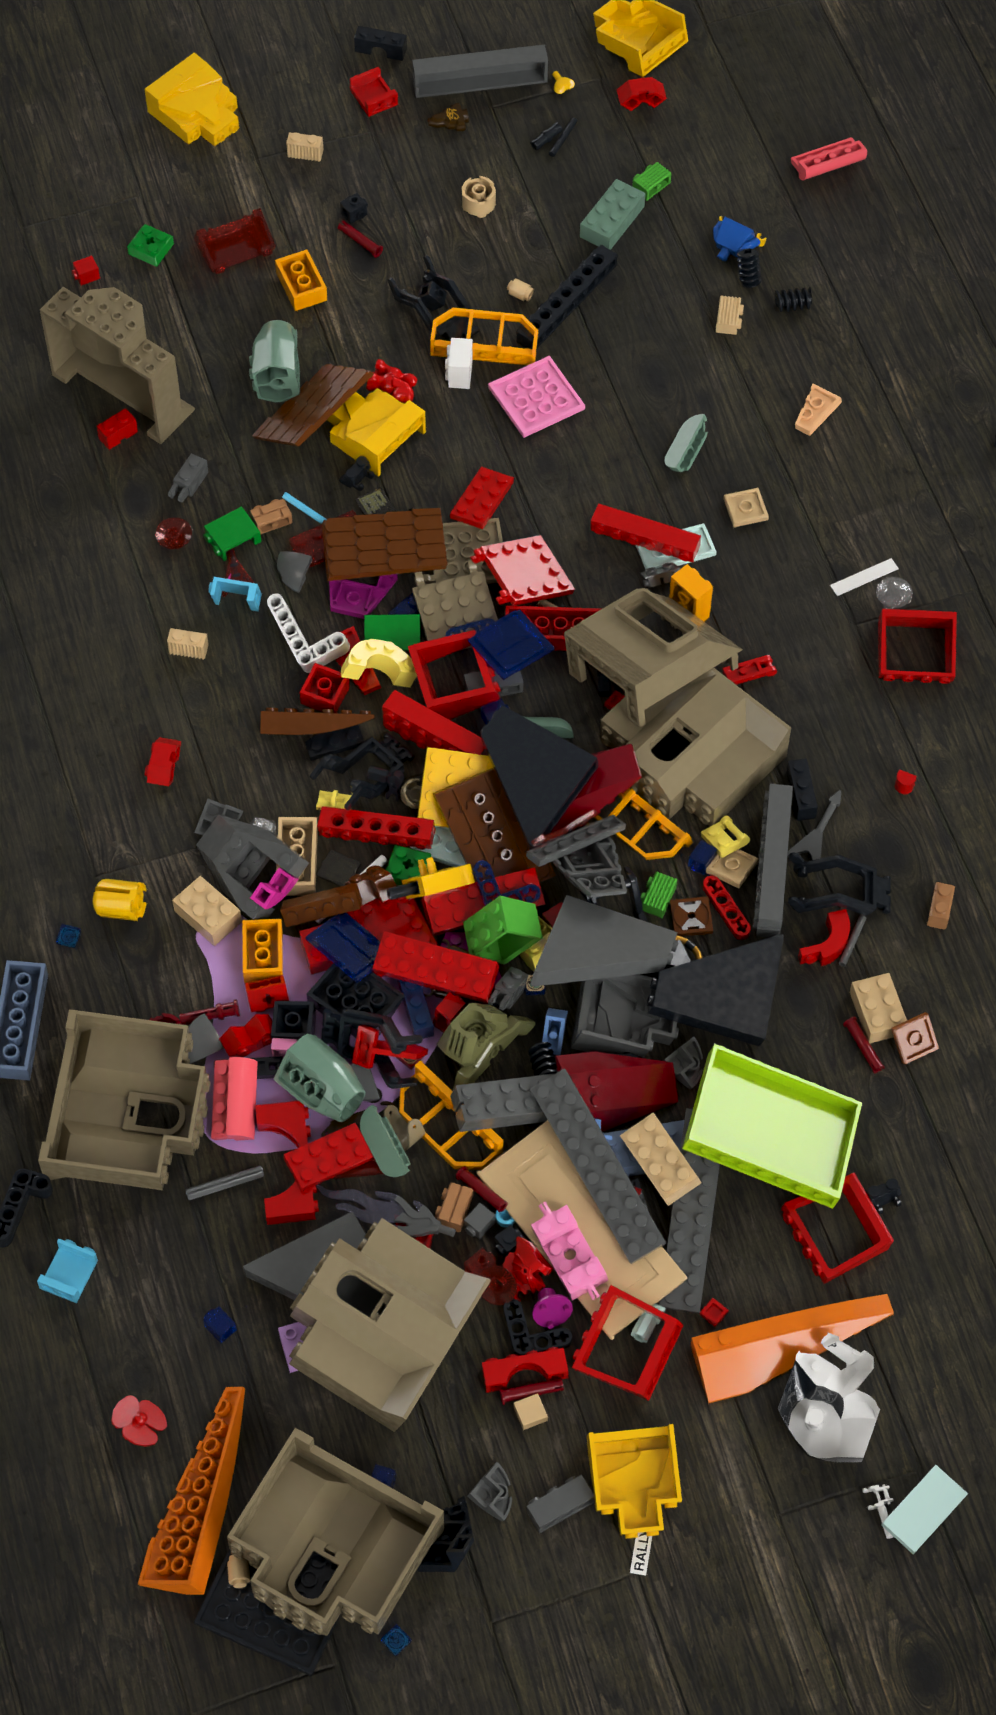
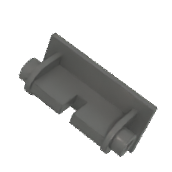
M665 563L662 565L663 567L647 568L640 575L646 579L643 580L644 586L651 588L661 585L660 578L662 577L664 584L671 582V576L680 568L675 563Z

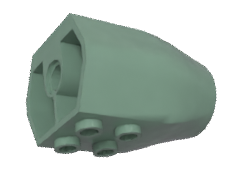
M269 321L262 326L253 343L252 356H249L250 366H252L249 369L250 379L254 380L252 381L253 391L257 392L258 399L285 402L300 394L297 329L295 330L286 321Z
M312 1034L302 1036L287 1050L273 1079L305 1106L338 1122H344L350 1118L359 1108L366 1094L350 1064L320 1038Z

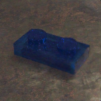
M413 593L393 608L388 615L418 614Z

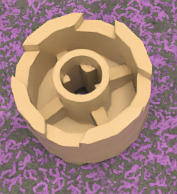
M483 176L472 180L469 178L462 186L463 210L479 218L486 217L496 205L494 183L489 178Z

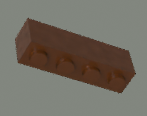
M357 883L284 900L280 911L286 927L358 910L361 907L362 897Z

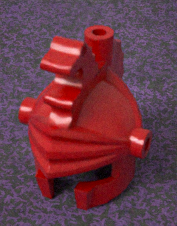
M523 1237L516 1238L517 1247L515 1252H509L503 1263L504 1269H507L514 1276L515 1279L512 1280H516L514 1283L517 1284L515 1286L517 1290L513 1299L519 1302L521 1301L518 1297L519 1291L523 1292V1294H528V1290L535 1293L536 1290L541 1291V1288L546 1287L539 1275L540 1271L546 1276L550 1275L554 1269L545 1260L540 1251ZM502 1276L503 1280L508 1283V1278Z

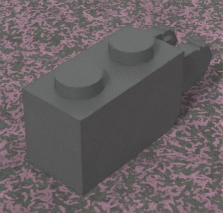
M191 453L173 479L174 484L169 490L168 496L174 498L177 492H180L178 496L179 502H184L187 496H193L208 474L207 460Z
M511 966L495 985L488 1004L493 1005L496 1003L501 1010L505 1008L510 1009L523 994L529 974Z

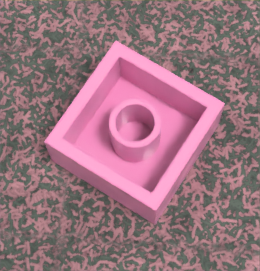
M272 1038V1057H284L287 1050L297 1042V1039Z

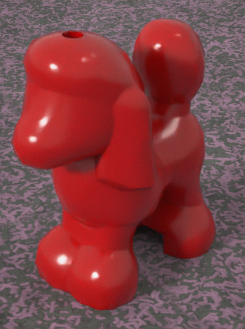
M378 359L375 364L376 370L373 372L374 375L367 381L366 389L374 391L378 388L402 403H406L408 400L412 402L414 398L412 387L417 384L416 376L411 373H402L400 369L391 367L382 359Z

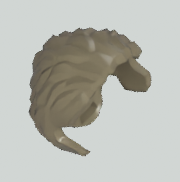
M418 778L409 779L400 790L401 800L412 809L419 808L421 786L417 785V782H420Z

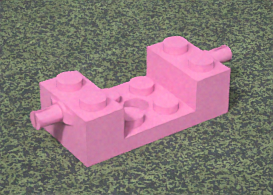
M543 1202V1205L541 1203L539 1208L544 1216L531 1224L536 1238L572 1301L587 1292L591 1299L595 1300V1296L596 1298L600 1296L595 1288L608 1281L604 1268L586 1242L568 1206L565 1205L551 1212L547 1202ZM569 1250L576 1252L575 1258L571 1260L564 1257L565 1253Z

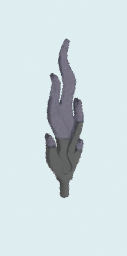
M319 1184L316 1185L319 1192L330 1199L349 1200L362 1205L366 1210H361L347 1203L336 1204V1208L350 1213L353 1212L358 1219L373 1224L375 1221L379 1223L381 1218L389 1223H402L407 1226H394L411 1237H422L430 1234L438 1235V1233L452 1237L455 1235L456 1229L442 1225L430 1210L418 1201H413V1205L419 1212L415 1211L399 1195L376 1191L377 1197L392 1201L383 1202L372 1199L356 1189L331 1191Z

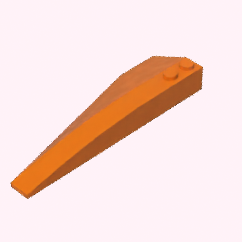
M884 1294L814 1307L692 1337L690 1346L708 1404L750 1393L758 1386L770 1382L771 1379L780 1374H785L793 1368L796 1354L799 1350L801 1353L817 1355L827 1351L821 1341L828 1333L839 1336V1340L843 1342L846 1338L860 1333L868 1326H873L893 1315L894 1312L888 1295Z
M244 1387L225 1388L214 1410L216 1415L211 1422H208L206 1427L207 1433L203 1441H199L196 1447L198 1451L194 1459H190L176 1488L178 1492L175 1498L170 1500L167 1506L169 1510L164 1520L161 1519L157 1526L159 1531L156 1537H152L150 1540L138 1585L186 1595H204L225 1516L234 1473L243 1413Z

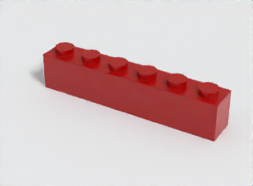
M599 503L591 519V531L597 534L607 535L616 540H623L631 545H640L648 550L661 552L666 556L677 557L682 561L694 562L701 545V535Z

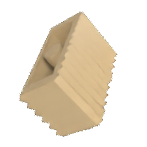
M289 132L287 139V156L289 158L321 161L323 137Z
M720 296L716 333L737 335V329H741L742 319L739 318V315H743L744 305H741L740 297Z
M171 628L167 639L169 654L173 653V655L177 654V656L184 655V657L191 656L192 658L195 657V659H205L208 649L207 634Z

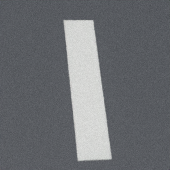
M890 558L830 586L836 595L839 596L899 568Z

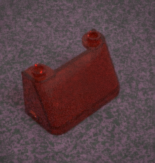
M261 208L253 210V214L245 215L242 219L214 229L212 227L208 228L207 232L205 228L196 231L194 236L195 242L211 272L219 274L230 266L261 255L266 257L273 254L276 245Z

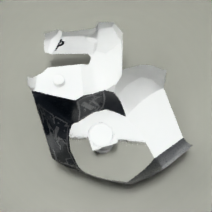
M828 1333L824 1336L821 1343L824 1348L846 1362L847 1367L840 1370L817 1354L801 1353L799 1350L796 1354V1359L778 1410L788 1431L809 1458L828 1462H862L880 1408L871 1396L857 1389L874 1369V1357L865 1350L861 1353L840 1341L839 1336Z

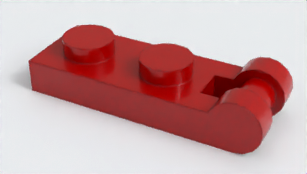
M765 655L738 663V668L733 671L730 669V666L724 667L722 673L737 685L764 676H773L777 673V669L772 665L773 660L771 656Z

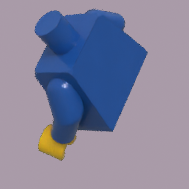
M720 216L719 221L713 227L714 241L717 248L721 249L717 257L725 262L730 254L738 257L737 252L741 249H754L757 246H764L767 239L766 237L761 239L760 233L754 238L755 234L752 229L727 217L723 219Z

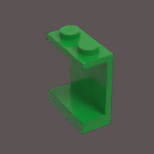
M242 506L204 526L205 534L203 535L206 542L212 544L216 556H220L223 561L227 560L226 551L249 539L255 545L261 542L259 529Z

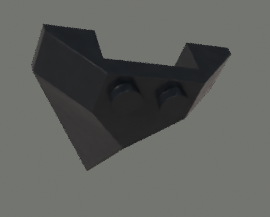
M465 1496L458 1499V1504L443 1509L444 1531L431 1545L417 1571L455 1572L474 1542Z

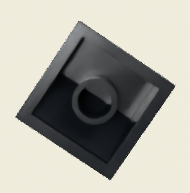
M275 1001L271 1038L297 1039L298 1041L306 1034L314 1035L317 1013L314 1002Z

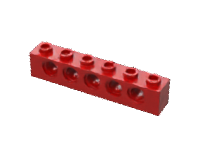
M324 806L321 808L317 825L319 835L326 838L337 837L343 840L353 839L365 843L378 842L382 845L394 844L404 847H416L418 849L432 848L436 830L434 820Z

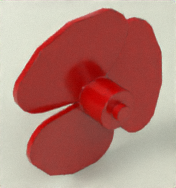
M131 1395L120 1400L112 1412L111 1422L113 1426L122 1429L123 1437L135 1445L144 1447L155 1445L158 1441V1436L149 1427L157 1431H162L167 1427L165 1415L158 1406L148 1400H142L139 1403L137 1398Z

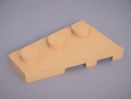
M812 384L804 408L801 409L795 423V428L810 436L842 403L841 397Z

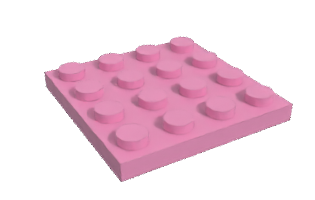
M550 356L488 384L489 390L523 438L585 410V404Z

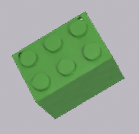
M504 896L497 897L463 922L469 954L501 964L508 963L542 939L536 904Z

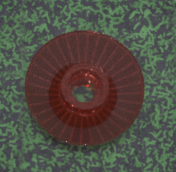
M180 518L166 519L156 529L157 541L168 549L181 548L188 544L192 537L191 526Z
M494 1265L485 1268L479 1276L491 1280L482 1294V1297L487 1302L494 1305H504L505 1302L507 1304L515 1297L517 1282L508 1269Z

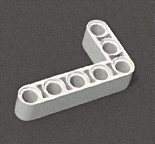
M272 594L267 599L268 607L304 672L310 673L315 663L325 666L350 650V643L341 632H335L309 647L283 597L280 594Z

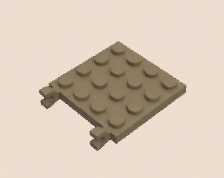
M499 518L489 519L484 529L463 522L443 523L448 565L446 569L433 570L434 575L423 574L424 584L427 585L469 575L467 561L471 560L470 557L475 555L473 552L475 549L503 542ZM485 561L476 563L477 571H483L487 584L498 583Z
M472 560L467 561L469 575L427 585L424 584L422 571L414 573L416 587L412 588V592L427 641L475 630L479 636H483L485 644L503 640L483 571H477L476 563H473Z

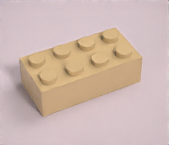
M279 817L278 838L309 862L308 866L299 876L297 883L286 896H304L316 893L317 817ZM276 863V871H277V869H278L280 866Z
M654 1113L620 1135L668 1206L701 1184L700 1179Z

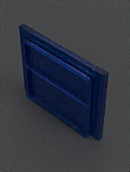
M520 609L512 611L468 639V642L502 680H505L555 649Z
M347 913L334 916L305 938L356 983L374 971L372 968L380 941Z

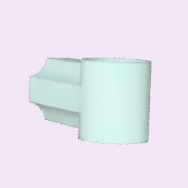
M658 1304L653 1305V1307L665 1313V1307ZM644 1312L636 1322L631 1336L641 1343H647L656 1324L658 1325L661 1320Z

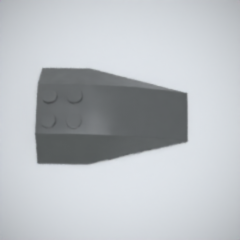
M550 832L542 845L550 842V839L555 840L552 832ZM610 836L552 861L577 889L589 897L627 893L624 877L621 875V865L618 863V854L615 852L616 846Z

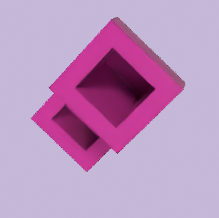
M279 867L269 883L260 882L250 899L264 909L272 908L291 891L299 878Z

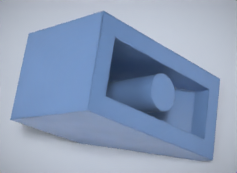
M548 1008L542 1042L551 1043L552 1045L549 1048L553 1049V1054L561 1055L568 1011Z

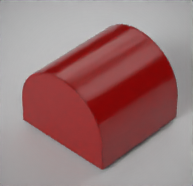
M899 770L895 781V789L901 794L911 793L917 776Z

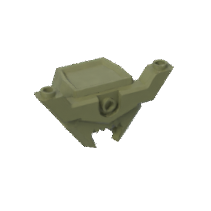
M469 1003L450 1023L436 1044L450 1059L461 1066L457 1071L453 1090L456 1085L475 1083L478 1077L491 1065L490 1060L497 1056L499 1050L504 1051L517 1035H527L535 1026V1022L528 1017L510 1015L507 1018V1014L492 1005Z

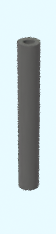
M859 915L838 963L842 967L846 966L866 921L864 915Z

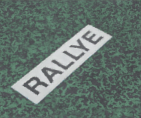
M638 1533V1537L635 1539L630 1573L646 1576L652 1536H646V1533Z

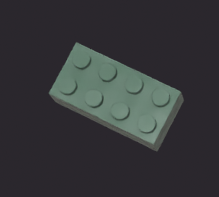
M616 179L581 222L580 238L598 247L603 245L611 250L645 207V193Z

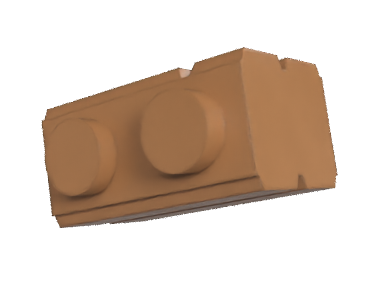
M275 499L267 505H258L250 510L251 520L259 529L260 534L292 524V514L285 499Z
M936 882L927 922L928 926L946 929L955 886Z
M451 1182L448 1189L444 1188L441 1199L444 1201L442 1207H437L435 1218L442 1225L461 1232L473 1198V1189Z

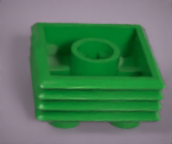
M144 224L128 244V254L151 265L158 266L174 245L173 236Z
M395 845L386 870L392 874L397 886L403 885L402 880L420 875L418 860L423 859L427 867L426 859L431 857V853Z

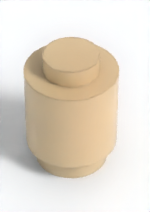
M516 278L514 281L511 280L507 287L509 295L522 301H529L534 292L531 285Z
M231 1555L227 1562L229 1584L233 1585L234 1588H243L250 1582L249 1560L243 1557L239 1559Z

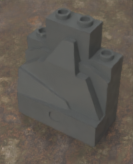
M637 974L581 981L571 1049L609 1054L630 1052L634 1055L645 1057L649 1051H652L654 1042L670 1045L674 1039H677L679 1028H677V1022L648 1014L649 1006L646 1003L649 994L652 993V988H650L652 977Z

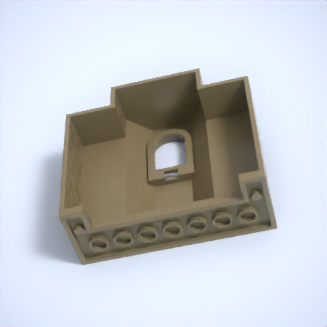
M62 287L40 309L52 376L66 384L76 373H79L155 422L147 431V436L159 444H162L195 410L193 406L180 398L175 356L147 339L141 303L115 287L88 290L82 297Z
M712 668L645 709L646 724L642 727H638L628 719L625 697L601 719L600 740L605 746L616 748L628 744L633 745L642 778L632 785L630 789H633L637 795L656 810L661 811L662 815L667 819L672 818L685 806L689 813H694L703 824L709 826L718 823L722 817L726 816L787 757L791 733L789 725L715 668ZM687 728L692 734L689 735L682 729ZM674 729L691 744L672 761H663L656 758L651 752L652 748Z
M69 1009L65 1027L67 1039L46 1142H42L38 1159L42 1174L47 1175L50 1180L69 1177L163 1190V1185L168 1183L169 1172H167V1165H171L172 1153L194 1156L196 1149L199 1148L200 1137L204 1135L205 1125H203V1118H206L208 1113L206 1092L209 1093L210 1089L209 1074L206 1073L205 1066L190 1064L188 1057L189 1052H192L193 1040L192 1033H189L188 1025ZM140 1101L176 1106L180 1113L177 1124L171 1129L136 1125ZM132 1106L134 1107L133 1117H131Z
M381 1218L379 1223L374 1221L364 1236L366 1239L362 1240L357 1249L340 1238L336 1244L332 1242L301 1289V1292L304 1294L299 1293L290 1307L293 1310L290 1317L307 1328L300 1338L303 1342L299 1341L289 1355L292 1358L289 1365L395 1432L408 1418L491 1280L465 1272ZM345 1276H355L383 1294L370 1317L341 1300L337 1295L338 1283ZM382 1304H384L386 1307L382 1314L379 1315L377 1312Z
M295 1428L228 1534L227 1539L231 1554L239 1559L243 1557L249 1560V1564L257 1569L250 1580L254 1597L274 1610L273 1613L279 1618L285 1619L286 1617L293 1621L292 1624L300 1630L305 1628L318 1635L327 1636L339 1615L343 1614L342 1617L350 1623L357 1622L362 1625L361 1628L367 1633L372 1634L374 1632L379 1634L429 1548L443 1533L444 1511L427 1501H424L423 1505L417 1503L314 1445L313 1437ZM315 1552L338 1565V1568L323 1593L318 1598L309 1599L297 1592L295 1581L312 1553Z

